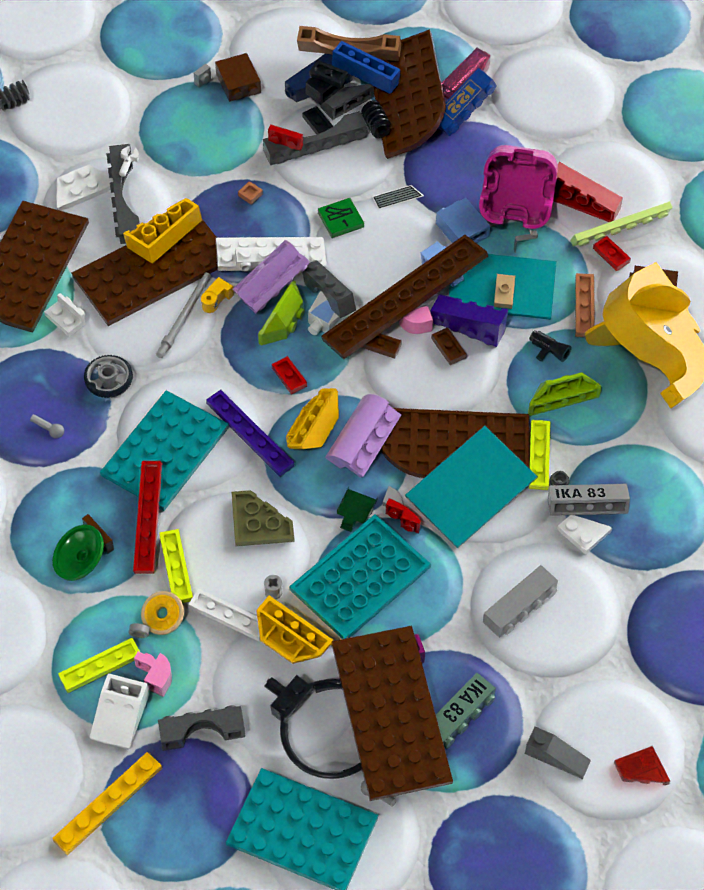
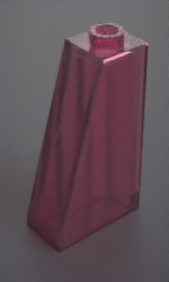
M476 48L442 82L444 97L449 99L478 67L487 73L491 55L486 51Z

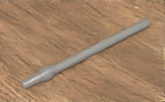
M204 273L170 332L164 336L161 341L162 345L156 353L157 357L163 358L167 349L173 345L176 334L211 278L209 273Z

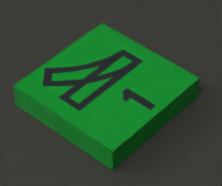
M351 198L318 208V214L331 238L364 228V221Z

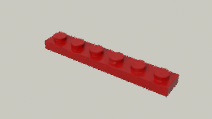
M142 461L133 566L134 574H154L162 474L161 461Z

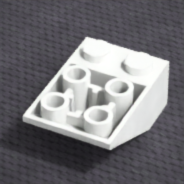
M108 673L100 694L90 739L130 750L149 697L148 684Z

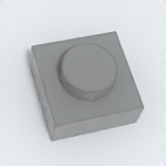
M204 64L193 73L194 84L197 87H201L211 79V68L207 64Z

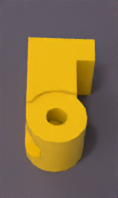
M218 277L201 296L203 311L213 313L224 298L230 300L234 296L233 286Z

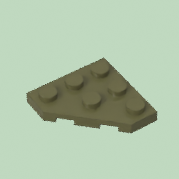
M251 490L231 492L235 547L295 542L293 521L290 518L284 517L275 507L266 501H262Z

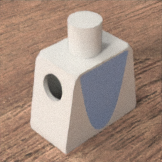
M320 291L308 312V323L310 324L308 331L312 335H317L320 330L326 333L349 317L350 314L340 318L331 310L328 300L323 292Z

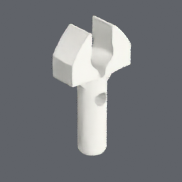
M130 146L122 149L120 156L124 159V162L119 172L120 176H126L131 162H138L139 153L136 148L130 156H128Z

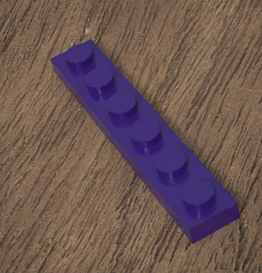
M221 389L206 399V404L223 421L228 423L229 427L279 477L294 467V461Z

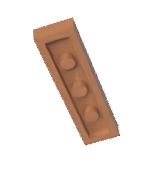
M576 273L575 337H585V332L594 326V274Z

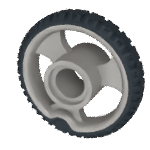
M102 355L93 359L87 365L84 372V382L87 389L94 395L102 398H112L121 395V393L123 394L130 387L133 380L130 364L125 359L115 355ZM112 363L123 367L126 373L117 374V368ZM100 366L98 369L99 378L91 380V373L96 367Z

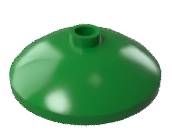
M85 524L70 529L62 536L55 547L52 559L54 571L59 577L67 581H75L93 571L101 559L104 547L103 537L99 530Z

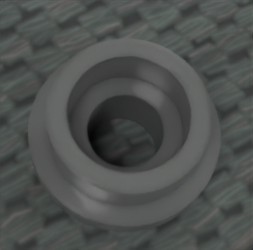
M556 471L550 477L551 486L569 485V477L564 471Z

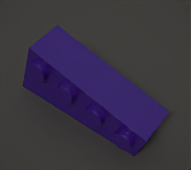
M439 294L430 313L434 324L448 327L453 332H459L467 335L469 338L497 347L506 330L508 309L495 310L494 306L491 305L481 307L477 305V302L463 303L459 298Z

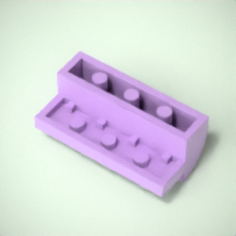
M284 240L232 290L256 314L272 298L276 297L281 289L290 284L297 274L303 272L310 261L300 254L290 242Z
M367 394L363 396L325 458L340 469L347 467L360 478L364 477L401 417V414L390 407L387 400L377 395Z

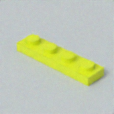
M531 420L529 469L538 477L529 485V489L548 490L550 421Z
M179 529L160 532L159 535L171 593L175 594L182 603L190 602L193 596Z
M130 638L58 673V676L67 693H70L133 662L135 655L140 650L133 638Z

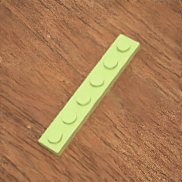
M669 201L577 233L570 241L572 246H584L590 240H601L607 234L616 235L622 229H633L639 223L647 224L653 221V218H664L669 215L668 212L673 207Z

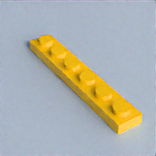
M146 752L52 838L53 841L68 856L162 769V765Z

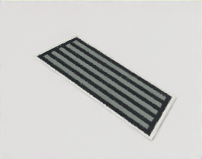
M412 185L372 196L377 208L382 209L424 195Z

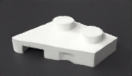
M570 515L558 525L557 530L586 555L611 533L612 528L585 518Z

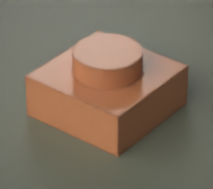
M250 181L238 191V196L251 205L263 195V190Z

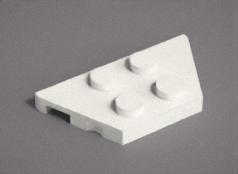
M91 165L58 177L57 210L63 211L111 191L110 182H113V178H109V175Z

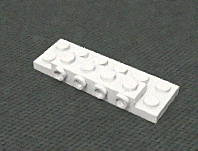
M323 237L216 238L218 271H252L284 240L290 242L310 262L317 260L326 268Z

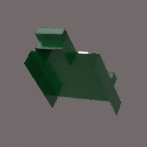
M348 487L337 509V514L344 516L340 528L351 532L356 521L364 524L369 519L370 514H372L378 497L374 499L350 490Z

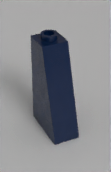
M324 54L317 60L332 65V54ZM317 60L285 81V94L296 103L310 98L306 95V82L311 77L309 76V71ZM348 74L344 85L353 81L352 75Z

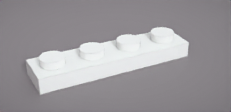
M198 588L188 604L190 609L260 642L257 616Z

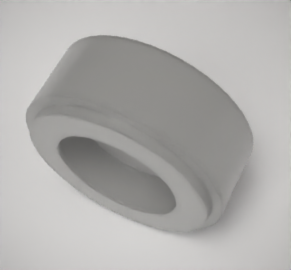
M139 623L130 624L129 634L136 638H146L149 636L150 628Z

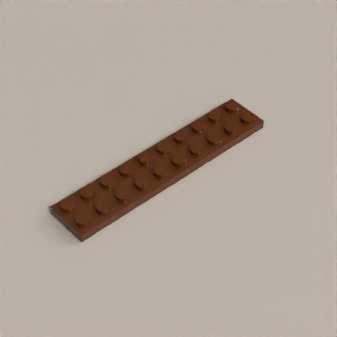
M463 235L321 336L323 342L342 359L347 358L488 257L487 251L468 236Z

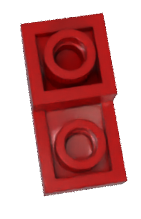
M389 498L386 503L385 514L393 519H400L401 527L406 531L419 534L421 520L406 506Z

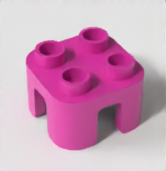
M501 145L494 148L488 155L484 167V182L479 202L481 215L487 221L495 224H503L504 219L523 221L524 228L536 229L544 226L550 219L558 172V164L555 157L547 151L509 145Z

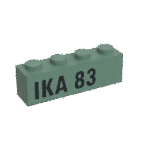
M478 673L436 714L442 741L446 749L454 743V738L458 734L462 735L469 726L468 723L472 719L475 721L481 715L482 709L485 706H490L496 698V688Z

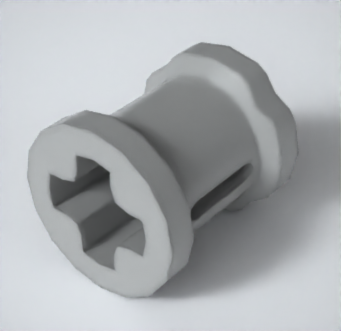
M269 575L264 581L265 596L268 597L270 595L274 599H279L282 595V580L277 575Z

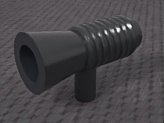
M534 330L529 337L532 344L541 348V351L536 356L539 361H543L550 352L561 362H564L571 352L572 347L570 345L557 342L554 338L541 331Z

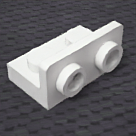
M59 293L57 295L58 301L44 311V314L70 337L86 325L85 313L80 307L77 308L73 305L69 297H64Z

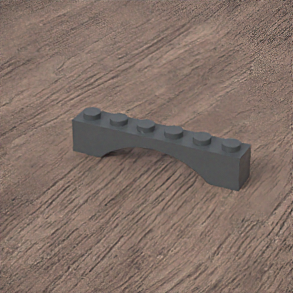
M360 111L344 115L335 126L325 132L303 137L301 151L268 141V138L263 139V151L270 165L279 164L287 160L366 138L367 124Z
M130 144L109 146L110 153H106L107 163L111 164V168H108L109 178H113V182H110V190L115 195V197H111L112 207H116V212H113L114 223L118 222V227H115L116 238H120V244H126L123 233L128 230L130 232L137 228L136 225L140 224L139 217L127 206L122 195L124 182L133 169L132 162L126 176L122 177L119 175L124 162L120 153L122 149L130 146Z

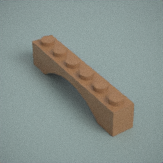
M299 26L297 37L299 51L332 54L337 45L343 41L378 59L399 61L401 51L400 36L383 34L370 38H349L325 32L317 27Z

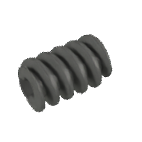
M23 80L22 83L17 81L16 86L11 83L9 88L4 86L3 91L0 89V108L2 110H5V104L10 108V102L17 105V99L21 103H23V97L30 100L29 91Z

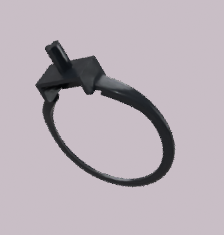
M296 675L286 687L273 677L266 681L267 683L264 687L277 696L270 705L272 715L281 721L280 737L282 746L289 759L299 769L312 776L324 779L344 778L362 770L360 763L336 773L312 769L299 760L293 752L288 739L289 725L286 723L287 718L305 696L310 695L314 690L316 693L326 690L342 689L340 679H325L307 683Z

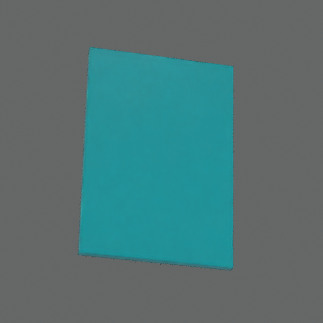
M488 254L486 259L463 274L464 280L454 287L450 285L449 297L459 298L463 303L477 302V305L481 307H486V305L494 306L497 274L515 276L512 309L504 308L508 309V315L551 320L557 261ZM494 307L495 310L501 311L502 309L500 307Z
M484 426L406 493L405 497L458 549L536 480L538 476Z

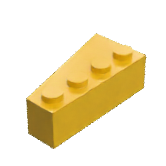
M185 198L167 208V212L154 215L149 222L145 224L142 222L136 225L137 228L130 232L128 230L124 232L123 235L127 248L153 264L202 221L199 205Z

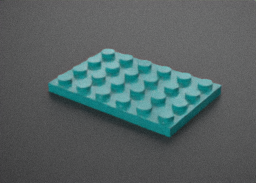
M166 390L103 467L100 475L139 497L142 461H161L162 474L159 509L165 511L229 429V424Z
M374 514L291 584L289 590L341 639H346L353 636L431 568V563Z
M261 768L228 836L226 845L331 889L347 890L378 820V815Z

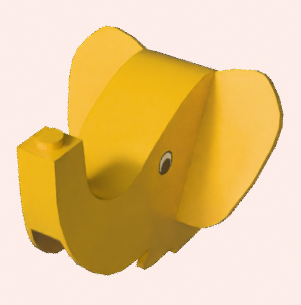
M657 262L634 273L609 293L603 307L604 321L588 329L584 334L588 344L596 346L622 345L638 359L660 369L670 382V386L660 393L670 408H673L693 394L704 381V345L696 334L700 332V328L688 311V306L691 302L690 298L682 289L670 282Z

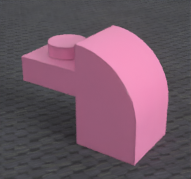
M428 306L416 308L399 320V324L409 333L422 334L432 331L433 319Z
M138 651L134 657L135 666L148 672L144 683L148 684L150 691L164 697L172 682L171 667L168 659L161 653L155 659L151 654H143Z

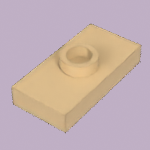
M497 274L494 307L512 309L515 276Z

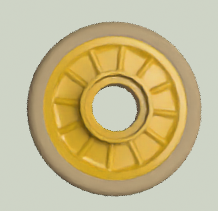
M167 591L156 592L149 596L141 610L143 624L150 628L151 633L157 635H166L176 630L184 616V607L181 600L175 594ZM161 608L167 609V615L164 618L158 617V611Z

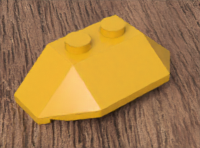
M322 388L318 395L313 397L302 408L286 435L289 449H308L323 446L339 418L338 391L336 388Z
M270 595L256 610L260 641L292 664L321 657L333 641L332 638Z

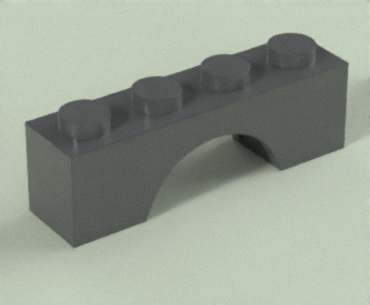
M317 260L310 262L302 272L305 285L313 293L321 290L328 300L331 310L340 318L356 311L353 293Z
M230 705L219 710L207 709L201 713L188 712L183 716H166L158 720L163 751L183 748L188 736L199 729H212L218 732L225 741L245 737L241 706Z

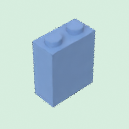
M467 198L458 200L436 213L437 226L452 243L463 235L468 236L476 243L489 237L490 225Z

